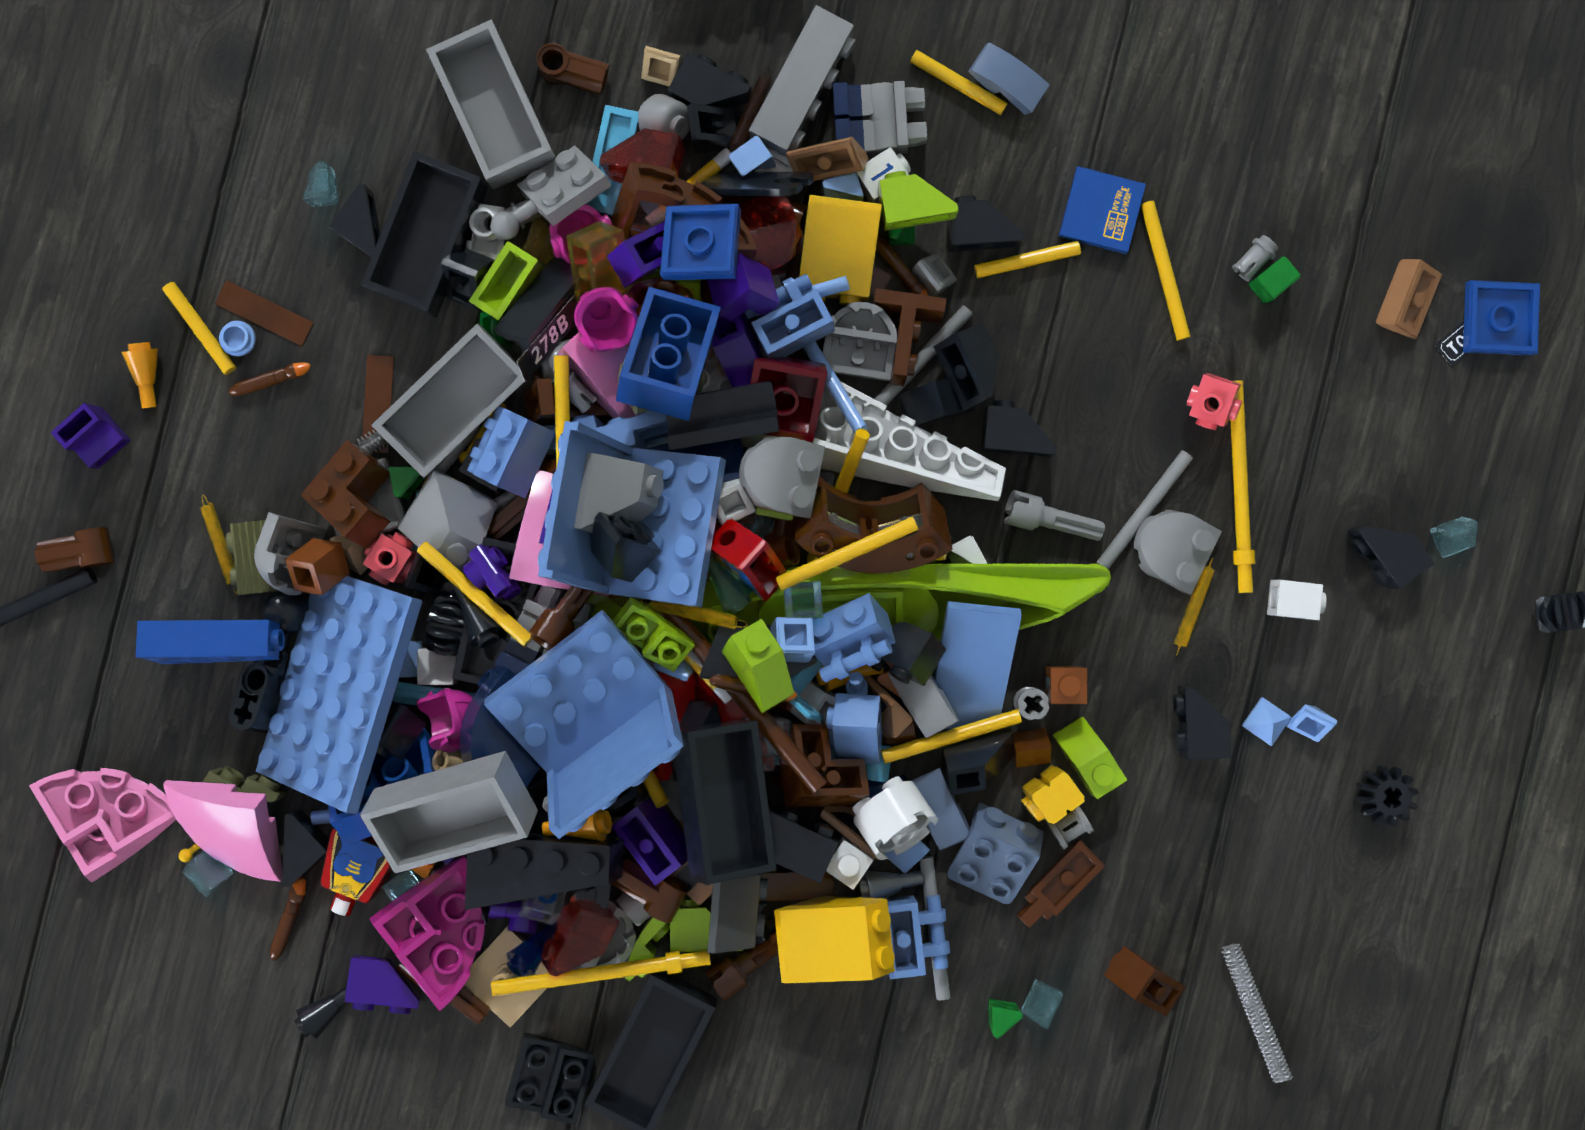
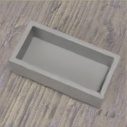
M492 19L426 49L482 173L493 190L544 167L556 158Z
M476 324L371 426L424 478L524 382V378L518 363L480 324Z
M503 751L374 788L360 816L394 873H399L527 838L538 809L507 752Z

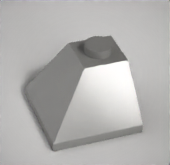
M587 452L574 528L593 534L594 518L599 512L615 517L621 515L633 523L641 522L658 506V500L664 486L662 479L663 470L645 463Z
M434 468L398 525V529L418 548L427 541L465 574L463 566L472 560L468 554L476 546L482 544L483 537H486L498 502Z

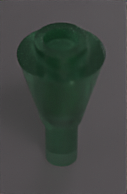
M711 552L708 567L710 580L723 612L731 609L735 614L752 601L749 595L754 590L725 566L722 567Z

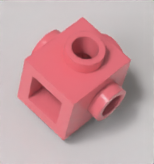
M1210 373L1203 374L1200 385H1193L1186 404L1192 407L1189 416L1197 418L1195 424L1212 430H1216L1218 425L1226 426L1229 420L1235 421L1242 401L1237 399L1242 384ZM1211 397L1218 400V409L1210 405Z
M395 532L394 535L381 534L368 549H365L364 555L367 557L363 565L371 569L369 575L384 585H388L389 582L403 583L406 580L417 551L412 549L414 543L398 532ZM390 552L393 560L389 565H386L383 561Z

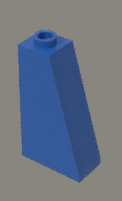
M271 620L137 621L136 658L160 664L279 660V651H282L284 648L285 638L283 630L280 629V624Z

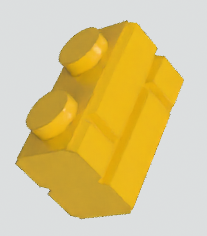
M1049 766L1039 774V779L1034 777L1022 786V792L1026 797L1021 799V802L1038 822L1045 819L1048 823L1055 824L1067 815V810L1073 811L1085 802L1084 795L1070 776L1057 766Z

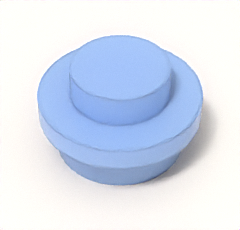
M231 321L222 328L219 342L226 353L237 357L245 356L253 350L256 344V334L247 323Z

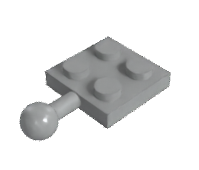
M574 145L569 150L559 153L554 160L541 169L531 172L525 180L517 184L522 195L528 201L513 212L501 211L495 214L490 224L491 231L498 239L510 240L518 234L519 225L537 212L553 227L610 188L611 184L607 176Z

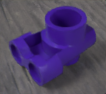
M480 544L470 551L468 555L472 560L463 566V571L476 587L483 589L487 585L495 598L503 597L506 601L516 597L522 591L516 580L509 579L510 574L504 567L508 561L498 548L493 546L490 549L489 546Z
M537 897L490 905L487 909V918H508V931L536 934L538 921H543L545 904H538Z

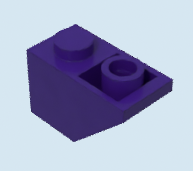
M745 312L733 321L719 315L712 342L713 350L732 387L750 384L755 358H763L757 336L751 324L752 320H748Z
M359 955L351 957L345 1002L353 1003L352 1009L374 1011L375 1005L389 1006L390 1013L410 1014L411 1008H419L420 997L405 977L396 971L397 967L390 958Z

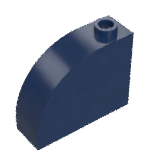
M495 666L494 669L490 668L480 678L478 682L480 688L465 711L460 730L462 760L464 763L506 751L527 788L541 766L484 705L485 698L516 676L514 672L506 667Z

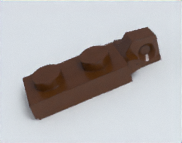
M1077 839L1029 888L1030 891L1024 896L1028 902L1016 915L1028 928L1041 916L1046 920L1050 919L1053 915L1057 916L1104 868L1105 864L1081 840Z

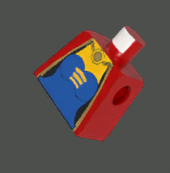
M729 519L722 526L717 523L715 524L711 554L727 573L764 602H767L779 588L776 577L786 573L787 570L767 541L738 522ZM755 561V566L752 569L749 566Z
M333 828L329 838L321 886L336 892L330 910L339 915L350 916L356 900L369 903L377 896L392 868L373 836L348 844L337 830Z

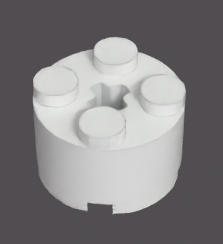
M899 776L888 780L882 786L883 791L873 798H864L852 808L855 813L854 824L879 860L888 859L885 853L894 850L896 855L907 851L930 833L926 827L930 821L934 825L938 822L937 816L912 781L903 782Z

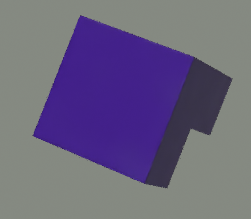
M740 252L737 257L736 279H707L713 303L721 307L719 315L730 321H733L748 309L765 316L780 304L770 269Z
M83 403L50 432L64 449L75 451L84 463L93 469L102 467L131 441L102 407Z

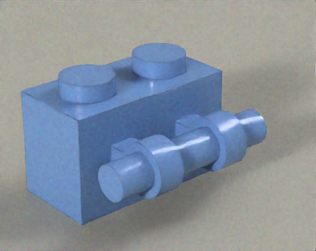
M807 274L796 279L790 277L782 282L783 286L776 289L780 303L789 298L792 302L775 311L771 310L765 316L751 322L754 332L768 358L786 357L835 331L833 319L817 289L804 296L801 294V292L812 287ZM749 309L745 311L748 320L758 315V313Z
M498 406L492 418L487 417L484 424L486 430L478 447L474 446L470 456L473 458L467 471L501 489L526 498L555 436V432Z
M870 593L813 619L814 656L825 666L819 670L821 678L825 683L835 678L842 680L850 676L852 670L867 664L870 667L881 662V657L892 653L891 645L896 643L888 613Z
M859 672L851 673L846 683L847 694L836 693L834 707H828L826 727L829 729L830 747H835L836 759H865V763L879 764L883 733L880 696L868 695V685L863 675Z
M914 895L886 898L891 918V939L895 956V972L888 974L889 978L898 979L926 975L924 957H933L934 969L948 968L947 954L950 953L949 941L945 940L943 922L947 918L946 909L941 906L940 895L926 896L928 910L920 912ZM929 924L931 942L922 944L920 925Z

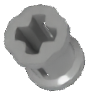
M1024 687L1018 690L1013 697L1014 709H1018L1020 716L1028 720L1042 719L1049 710L1048 696L1043 691L1034 687ZM1037 696L1035 703L1038 705V708L1035 711L1032 709L1025 711L1027 704L1024 702L1025 697L1034 698Z
M1079 806L1067 813L1065 817L1055 824L1046 822L1063 850L1068 847L1070 841L1087 832L1090 834L1094 832L1089 820ZM1073 822H1077V825H1075L1074 827L1070 828L1066 832L1063 831V829L1068 825L1072 824Z

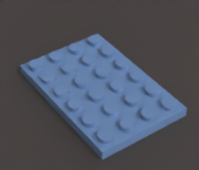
M345 576L344 579L323 595L310 593L308 599L309 610L305 612L301 625L302 629L298 632L294 648L291 651L285 680L280 687L281 699L278 710L270 719L269 730L259 755L256 772L340 811L358 814L423 600L350 576Z

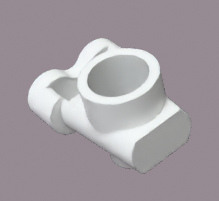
M485 204L478 205V209L470 216L469 224L473 233L471 241L466 240L467 249L490 257L495 261L504 247V240L494 236L488 228V221L498 212L505 211L504 207Z

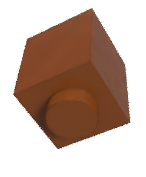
M312 538L285 559L295 591L323 595L350 574L341 542Z
M1045 666V694L1048 696V703L1087 704V668L1081 666Z

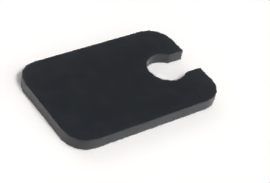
M721 172L712 175L702 181L701 184L719 196L779 197L799 193L802 191V186H809L814 182V174L810 172H750L745 176H741L738 172Z

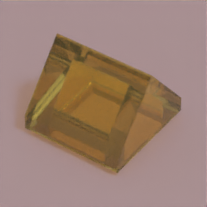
M534 218L523 251L538 261L548 264L554 257V250L550 242V225L538 218Z

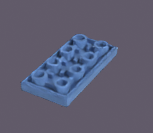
M947 602L940 640L946 651L935 668L934 680L938 688L943 689L959 722L946 729L956 728L1002 713L1022 617L1020 608Z

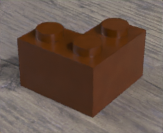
M346 440L301 493V496L343 537L366 549L369 548L390 523L369 502L370 498L390 476L389 471L370 453Z
M793 724L784 731L827 781L821 789L812 794L779 755L785 807L851 806L870 795L865 759H831L826 724Z

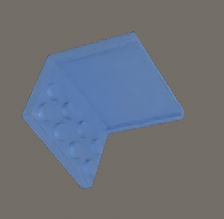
M565 421L563 433L558 440L559 458L557 469L551 480L553 492L550 509L545 516L546 532L544 544L538 555V576L601 594L702 608L726 460L715 456L632 448L579 422ZM587 452L645 463L663 470L662 479L664 486L658 500V506L641 521L654 533L655 537L652 540L661 552L632 583L611 577L591 552L593 534L574 528Z
M603 610L484 699L486 708L546 771L549 829L558 839L568 832L578 831L586 823L588 817L599 809L604 810L610 807L617 800L619 794L630 786L635 787L641 784L648 777L651 770L661 763L665 764L672 761L679 754L681 748L684 747L672 689Z

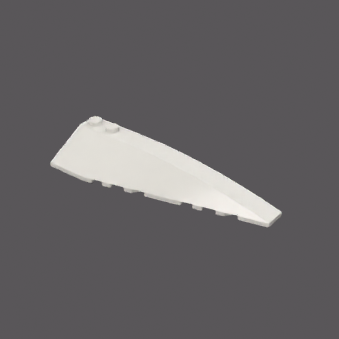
M759 343L763 358H768ZM712 345L710 352L713 353L711 355L714 357L712 358L708 355L704 368L705 381L701 393L732 387L724 369L719 370L717 368L719 360ZM841 382L867 425L866 431L870 434L854 476L907 487H915L922 482L930 491L999 501L1006 470L1005 467L967 447L960 449L947 441L948 437L936 431L931 434L915 426V420L904 414L899 417L887 411L885 404ZM825 385L813 443L825 446L821 468L840 473L855 434ZM760 434L743 437L741 441L743 447L752 448L762 441L763 438L775 436Z

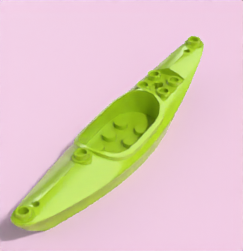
M925 564L913 569L892 573H864L836 566L783 591L779 587L767 602H764L732 576L714 577L706 582L702 607L715 610L716 613L719 611L735 615L736 618L738 617V619L750 624L762 619L766 625H772L776 617L814 619L870 593L888 613L891 626L905 621L932 633L940 641L948 601L1020 608L1022 617L1019 630L1051 621L1071 611L1094 595L1102 592L1109 585L1111 575L1106 567L1098 564ZM800 566L788 567V568H785V569L787 570V572H789V571H791V570H793V569H795V568H798V567H800ZM592 594L587 601L594 605L592 617L603 610L613 620L622 609L609 600L608 596ZM690 619L712 645L719 626L705 623L706 620L701 622L696 621V619Z

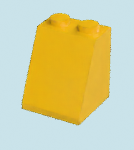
M809 195L800 276L807 274L812 285L847 276L850 290L823 297V302H825L826 298L839 299V304L843 306L855 302H868L882 204Z
M821 896L774 910L781 983L874 980L895 972V956L890 929L891 918L886 898Z

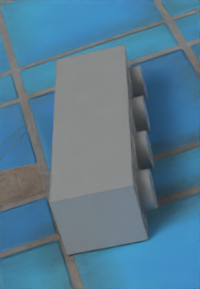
M818 5L815 6L749 129V140L754 136H759L767 149L771 148L786 156L787 151L800 148L806 136V133L802 130L807 120L814 121L821 109L823 102L819 98L824 88L831 90L839 74V70L835 69L841 57L847 59L855 45L856 39L852 38L853 24Z

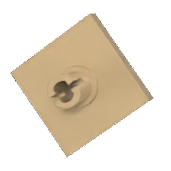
M507 926L471 965L470 976L464 985L486 1003L511 1028L547 988L492 996L491 981L559 972V970L518 932L508 931Z

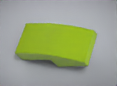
M632 597L629 598L612 620L631 643L642 648L645 658L672 672L676 670L695 646L694 641L678 627Z
M651 916L641 931L628 962L653 958L657 948L650 940L653 939L655 942H658L668 932L670 925ZM635 976L625 978L630 982Z

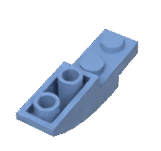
M650 410L630 418H614L607 423L608 425L601 422L595 415H579L572 419V422H579L625 445L638 449H646V441L665 436L669 431L666 415ZM555 425L544 426L555 432ZM556 435L554 436L550 444V447L546 453L548 455L555 457Z

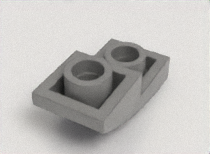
M888 673L906 708L926 738L959 722L943 689L938 688L932 674L925 686H922L913 681H910L909 684H904Z

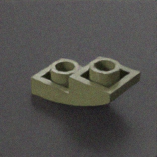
M228 766L210 770L203 780L206 783L236 784L237 792L266 794L267 802H275L285 798L289 792L280 786L282 783L259 773L247 777L244 781L242 780L244 778L242 773Z

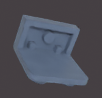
M979 802L973 812L969 834L949 866L947 876L949 879L1003 904H1010L1040 858L1044 831L1036 828L1031 823L1022 822L1011 817L998 808L989 807Z

